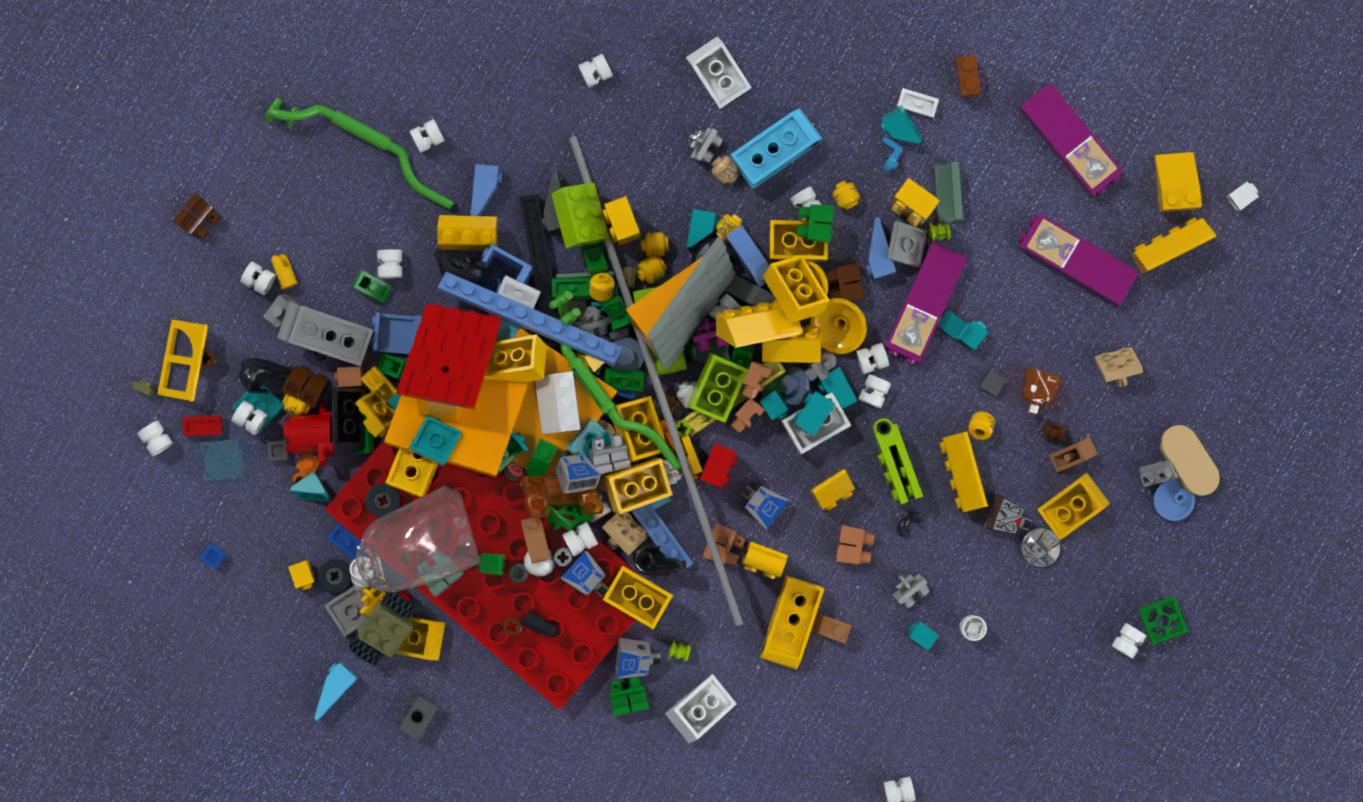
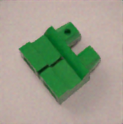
M810 204V207H799L798 218L808 219V226L798 225L796 236L807 238V241L830 244L834 205Z
M639 677L628 678L630 688L627 689L622 688L621 679L611 681V692L609 694L613 716L631 712L627 695H629L632 712L649 709L644 685H641Z

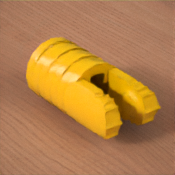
M273 255L271 261L282 290L296 286L298 282L287 255Z

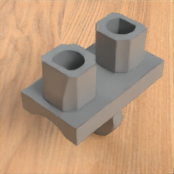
M707 127L705 132L699 130L697 135L690 134L689 138L693 140L690 147L694 149L690 157L694 160L710 163L714 154L707 150L709 145L711 144L718 148L723 141L717 134L718 131Z
M590 306L586 308L584 314L586 320L576 322L574 326L593 335L594 332L595 335L608 334L607 324L612 323L610 317L603 319L600 316L601 311L595 306Z
M821 352V363H808L809 368L806 369L805 373L811 381L818 377L824 380L827 378L829 370L835 367L837 359L832 353H824L822 355Z
M1172 460L1159 461L1139 469L1143 486H1150L1178 478V474L1173 468Z
M919 573L915 577L910 574L907 578L900 575L898 578L901 582L896 586L898 590L892 595L900 604L910 608L915 603L911 597L914 593L917 592L921 597L929 593L926 585L927 581Z

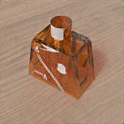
M1026 367L1022 399L1030 401L1027 412L1038 415L1041 404L1049 406L1063 377Z

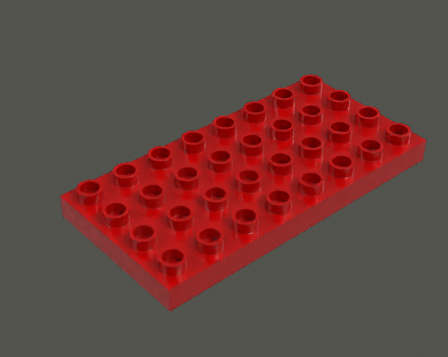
M383 440L325 510L560 710L619 641V638L636 621L635 618L604 601L603 598L606 593L600 597L592 590L588 595H585L562 580L561 577L586 550L606 574L601 582L608 588L612 585L622 566L637 574L639 573L595 536L598 544L590 549L585 547L584 552L573 556V561L570 565L562 567L556 564L553 571L546 576H536L528 572V577L525 581L521 583L512 581L509 577L510 567L516 563L524 564V557L528 552L521 520L536 516L541 517L548 548L552 551L553 555L560 548L569 549L563 537V534L567 533L568 530L561 527L554 531V523L550 526L548 525V513L541 506L544 502L551 499L524 475L519 481L510 480L505 475L504 469L497 477H493L447 462L445 466L438 464L425 499L396 489L401 498L398 511L387 518H379L372 515L366 506V495L373 486L381 483L386 484L385 482L399 450L397 447L384 444ZM415 454V459H421L423 457L419 454ZM409 470L408 477H414L417 470ZM385 495L382 498H378L381 506L388 504ZM555 504L554 508L557 511L561 510V507ZM564 515L568 520H575L572 516ZM441 550L446 556H450L465 574L452 585L449 584L450 587L439 596L434 597L430 589L422 581V575L417 567L425 561L431 568L436 566L437 563L431 556L436 551ZM565 552L558 555V559H561L562 563H565V560L569 558L565 555ZM481 553L506 555L504 574L480 573V568L476 567L477 557H481ZM530 609L546 617L553 624L555 623L558 626V631L555 632L556 634L553 637L523 626L522 631L518 635L513 636L504 631V622L511 616H516L523 622L526 613ZM509 621L510 625L508 626V629H513V631H516L515 627L518 626L517 623H512V621Z

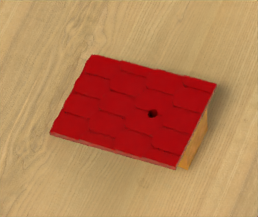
M426 304L405 369L402 373L397 395L416 398L420 416L426 417L429 415L435 419L458 423L462 407L475 410L502 318L494 315L479 314L474 311L442 307L437 304Z

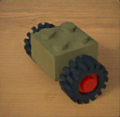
M391 585L383 596V601L385 602L378 600L357 629L355 637L349 643L348 647L356 656H359V659H363L364 662H368L370 665L376 666L384 654L391 658L413 628L411 617L420 606L419 601L412 597L411 593H408L399 586L397 587V585Z

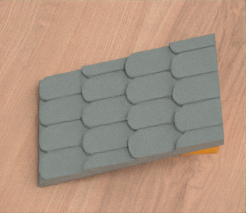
M720 236L716 238L702 258L626 309L633 326L656 355L665 372L683 352V346L698 330L701 321L719 301L718 297L735 277V271L729 259V254Z

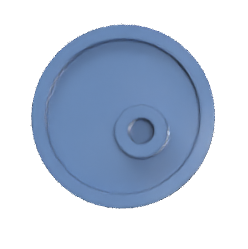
M1170 480L1162 483L1154 494L1155 509L1159 515L1167 520L1178 521L1184 519L1194 508V495L1189 493L1179 480Z

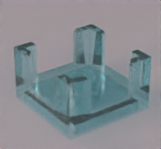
M240 438L199 443L200 452L204 455V481L246 477L242 440Z

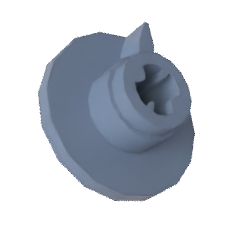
M627 337L614 340L612 343L621 346L622 350L614 366L610 364L608 366L616 370H639L644 361L639 343Z
M791 367L786 370L781 381L782 398L787 404H800L807 394L811 393L813 395L809 390V378L802 368Z

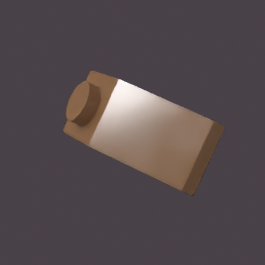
M1090 437L1050 454L1049 457L1056 472H1059L1096 456L1097 452Z
M536 516L521 520L531 563L535 564L550 560L551 557L541 517Z
M817 613L811 631L846 644L852 625Z

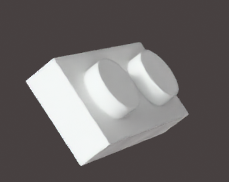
M902 88L897 108L902 105L907 111L934 118L939 99Z
M505 276L498 292L499 295L534 309L541 293L508 276Z

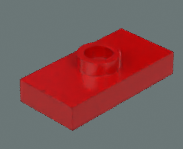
M222 416L183 417V436L223 435Z

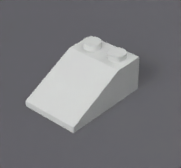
M718 36L686 57L719 109L751 89L750 84Z
M832 392L824 397L835 403L814 437L793 425L796 421L793 419L795 414L781 421L799 455L851 426Z
M712 674L678 701L665 715L686 741L691 743L698 740L737 703Z

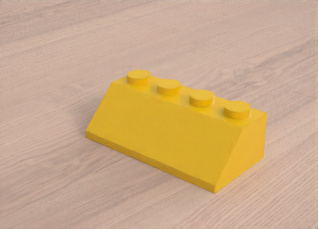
M1195 217L1185 222L1187 226L1181 229L1177 226L1169 230V235L1163 237L1161 234L1151 239L1153 243L1147 246L1143 243L1135 247V252L1131 255L1140 273L1143 274L1217 237L1203 218L1197 220Z
M777 300L773 303H758L757 306L753 307L742 306L741 309L737 310L727 309L722 313L716 314V336L735 348L803 334L800 322L790 323Z
M968 432L941 438L942 442L939 443L942 454L946 453L947 457L945 467L947 472H951L952 475L950 485L952 491L956 490L958 497L955 498L957 509H961V512H967L987 507Z

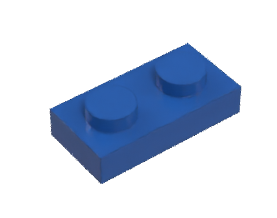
M340 523L337 524L327 537L329 541L354 560L362 557L369 548Z

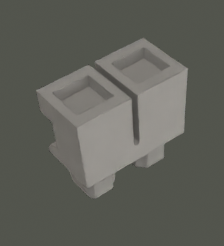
M619 433L609 435V445H604V438L602 437L592 438V448L589 449L590 462L600 474L631 468L627 454V445L623 443Z

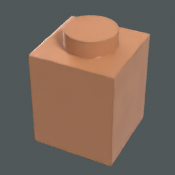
M361 366L337 368V372L334 373L335 384H338L340 388L364 386L361 380L363 377V367Z

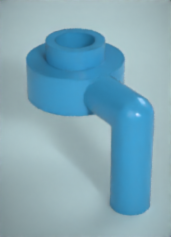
M885 136L881 142L894 150L881 169L888 174L889 171L894 172L899 163L896 160L902 153L903 147Z

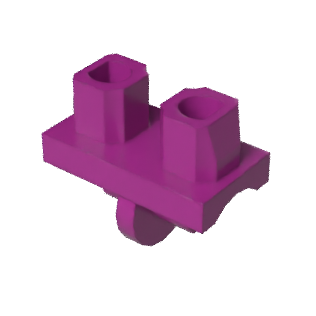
M707 318L703 319L705 325L699 326L698 330L699 332L707 330V333L693 337V341L697 344L700 352L710 350L708 339L715 337L718 347L727 345L726 341L716 336V330L711 332L712 328H716V322L709 323Z

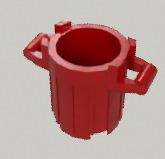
M321 401L319 403V415L286 417V421H284V437H286L288 445H285L286 453H318L319 465L324 467L327 465L326 456H336V452H334L335 446H332V412H328L326 402Z

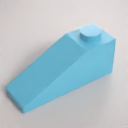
M335 662L328 670L330 674L326 677L314 717L316 721L359 678L343 662L339 664Z

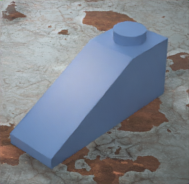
M475 164L471 216H480L497 190L498 183H502L503 172L499 171L500 168L498 166Z
M879 217L874 219L867 261L868 265L865 266L868 277L872 276L873 280L896 273L893 261L887 259L889 247Z
M740 225L728 233L726 238L751 280L761 287L766 283L763 276L769 264L746 230Z

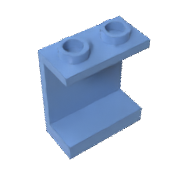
M493 244L489 249L486 248L481 256V262H483L485 270H487L492 259L496 258L520 272L516 279L517 281L526 285L532 276L533 267Z

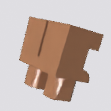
M753 361L743 381V384H746L743 395L751 399L756 398L758 392L765 388L761 382L763 377L770 376L773 368L758 361Z
M749 398L735 414L738 418L731 426L740 433L746 425L750 428L751 421L749 419L755 412L760 416L765 410L753 399Z
M715 523L712 530L714 540L725 545L716 544L722 563L736 565L739 555L729 551L732 545L742 548L745 538L736 534V531ZM707 543L702 557L713 560Z
M841 525L839 542L856 546L838 544L835 561L853 564L870 563L872 553L862 551L863 543L873 545L875 535L865 532L863 529Z

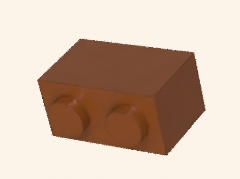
M975 55L957 57L954 60L960 99L979 96L981 94V87Z

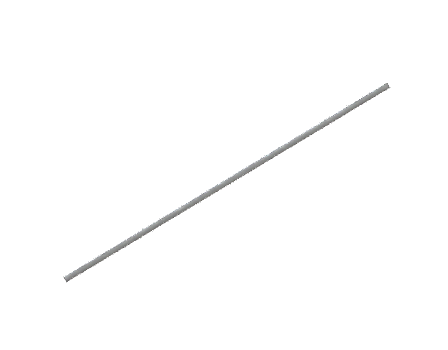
M570 137L569 140L584 184L592 183L577 137ZM609 234V238L604 240L626 307L628 308L633 305V301ZM634 327L735 625L740 626L743 624L649 347Z

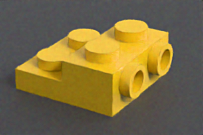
M369 393L360 398L355 404L359 407L361 413L367 417L363 422L367 430L374 437L379 435L382 438L388 432L395 410L388 401L383 404L374 393Z
M688 435L681 438V444L685 454L687 453L688 455L686 458L693 479L700 477L699 473L703 471Z

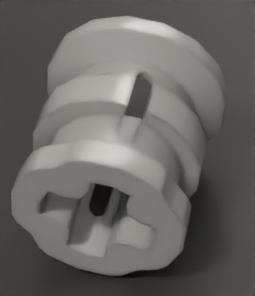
M560 548L555 552L554 560L557 565L566 567L572 563L573 554L568 548ZM562 552H565V555L569 557L565 560V563L558 559V555H561Z

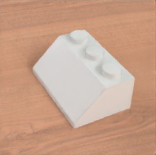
M573 372L544 375V379L535 381L542 434L580 430Z

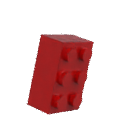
M715 443L699 480L720 489L722 485L727 486L731 476L727 473L730 468L734 469L738 457L735 456L736 452Z

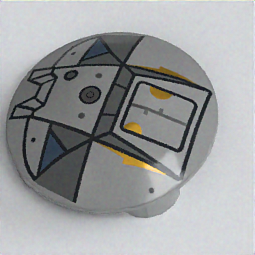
M1038 528L1030 531L1025 536L1021 549L1023 556L1030 564L1044 567L1052 564L1058 558L1060 542L1057 536L1050 530Z

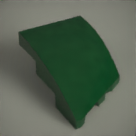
M697 330L684 345L685 359L699 364H705L710 353L730 361L734 348L729 343L718 347L715 337L708 339L710 350L700 352L697 344L693 341V337L705 334L707 330L702 332Z

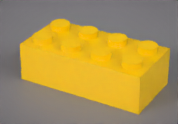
M908 178L891 201L890 206L892 207L891 211L896 215L900 216L902 214L908 218L906 221L910 225L921 227L940 200Z

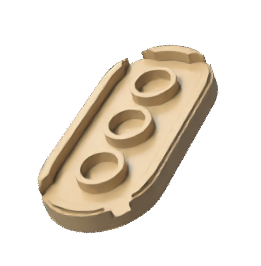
M1183 425L1168 428L1162 434L1160 449L1166 460H1172L1173 468L1178 474V479L1189 493L1197 496H1206L1214 492L1219 484V472L1195 433Z

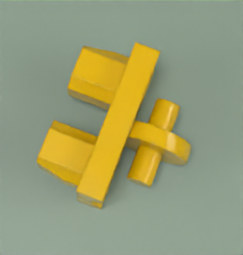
M376 366L371 368L361 378L363 383L371 390L370 392L374 393L383 404L397 393V388Z
M374 586L370 591L364 588L361 591L364 597L360 601L365 605L359 613L362 616H368L378 600L385 602L383 601V596L389 588L381 587L378 591Z

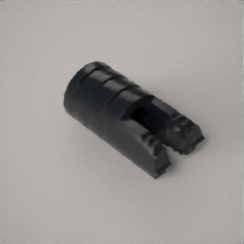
M530 609L521 624L537 633L540 632L550 637H553L556 634L555 632L558 631V626L555 623L553 624L546 617Z

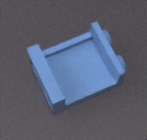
M376 312V317L373 316L372 328H375L374 336H371L370 347H373L375 352L409 354L422 316Z

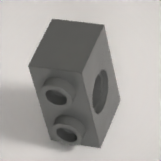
M421 694L417 698L413 697L408 705L411 708L408 714L404 713L398 722L401 724L399 727L401 731L418 741L440 707ZM415 711L422 713V721L417 722L413 719Z

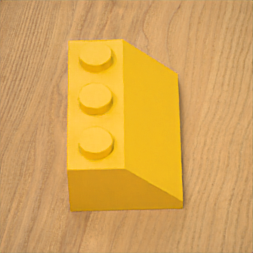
M439 215L437 225L439 248L442 250L484 251L486 248L489 249L492 244L498 247L497 217Z

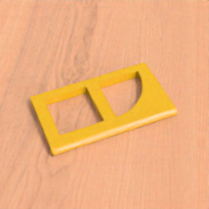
M171 320L157 395L189 400L190 402L194 401L208 331L207 324L202 325ZM178 329L182 330L191 341L193 349L192 358L173 355ZM172 362L190 365L186 392L167 389Z

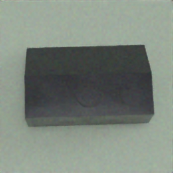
M332 388V446H365V425L363 423L365 415L361 413L359 407L355 404L360 398L365 396V388Z

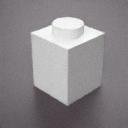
M1247 181L1227 195L1226 198L1235 211L1238 212L1259 196L1257 195V188Z

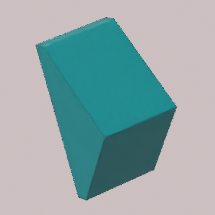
M315 472L306 476L290 489L298 499L325 502L333 500L323 481Z

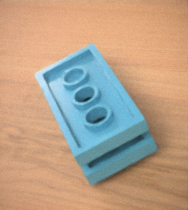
M799 108L733 152L731 158L739 167L740 174L751 189L754 190L807 153V150L817 146L823 138ZM776 148L778 151L772 154L768 149ZM754 159H760L762 163L754 164L752 161Z

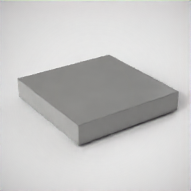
M894 222L887 259L920 268L927 230L901 222Z
M354 586L324 605L344 637L356 631L367 617L359 613L365 605L360 601L364 595Z

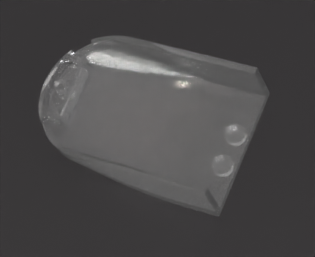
M446 486L375 520L364 531V537L361 544L358 545L356 553L357 568L362 579L374 589L386 593L398 592L432 583L455 575L481 562L461 494Z

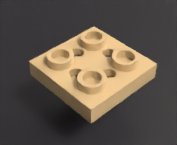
M1132 347L1095 356V363L1105 382L1115 380L1117 387H1122L1121 381L1126 386L1128 384V376L1143 373L1142 365Z
M628 512L616 514L602 527L611 537L607 541L608 546L613 550L620 546L628 556L649 537L644 528L639 526Z

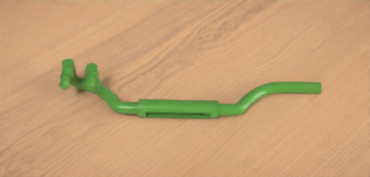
M276 98L266 111V122L272 123L274 118L284 120V125L287 128H291L295 121L320 114L330 119V123L381 150L386 151L387 149L399 157L403 175L417 193L450 210L454 201L422 185L411 170L406 150L392 142L391 138L338 110L335 112L322 105H314L301 111L297 107H293L291 111L279 110L282 100Z
M565 291L562 295L551 301L549 306L552 309L558 307L562 324L567 323L573 326L581 312L578 308H574L570 312L568 311L567 304L573 298V294L570 291ZM561 344V351L570 363L568 366L604 415L607 414L617 427L635 431L648 437L659 448L675 471L681 467L679 459L665 440L646 425L624 420L616 411V405L580 357L577 358L570 347Z

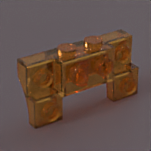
M557 475L523 476L520 485L526 498L524 505L529 518L548 517L550 511L547 505L580 504L584 515L603 513L604 507L600 498L599 482L596 489L564 494Z

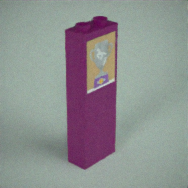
M1051 82L1020 106L1019 110L1090 197L1093 195L1098 197L1106 191L1104 186L1109 182L1113 185L1121 178L1119 174L1123 170Z
M1042 214L1031 218L1028 223L1030 229L1027 234L1023 232L1018 240L1021 243L1018 247L1019 249L1113 305L1119 306L1137 277L1138 271Z
M931 243L884 348L888 349L887 353L895 357L899 354L905 357L904 361L913 365L916 362H921L967 261V257L937 243Z

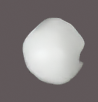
M549 550L550 560L535 564L531 563L529 552H527L524 557L526 570L536 576H546L551 573L556 565L552 551Z

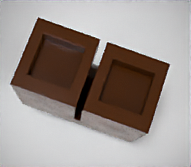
M194 193L185 204V207L197 215L198 218L185 208H182L173 219V222L191 235H196L204 240L209 234V231L203 227L204 223L208 220L215 226L221 218L215 212V208L197 193Z
M859 263L838 267L835 271L826 273L828 284L837 282L839 288L829 291L830 299L841 298L850 302L865 299L863 284L859 282L862 280Z
M305 365L301 367L296 366L287 377L282 391L296 399L302 391L299 400L315 407L327 384L326 376L310 373V369Z

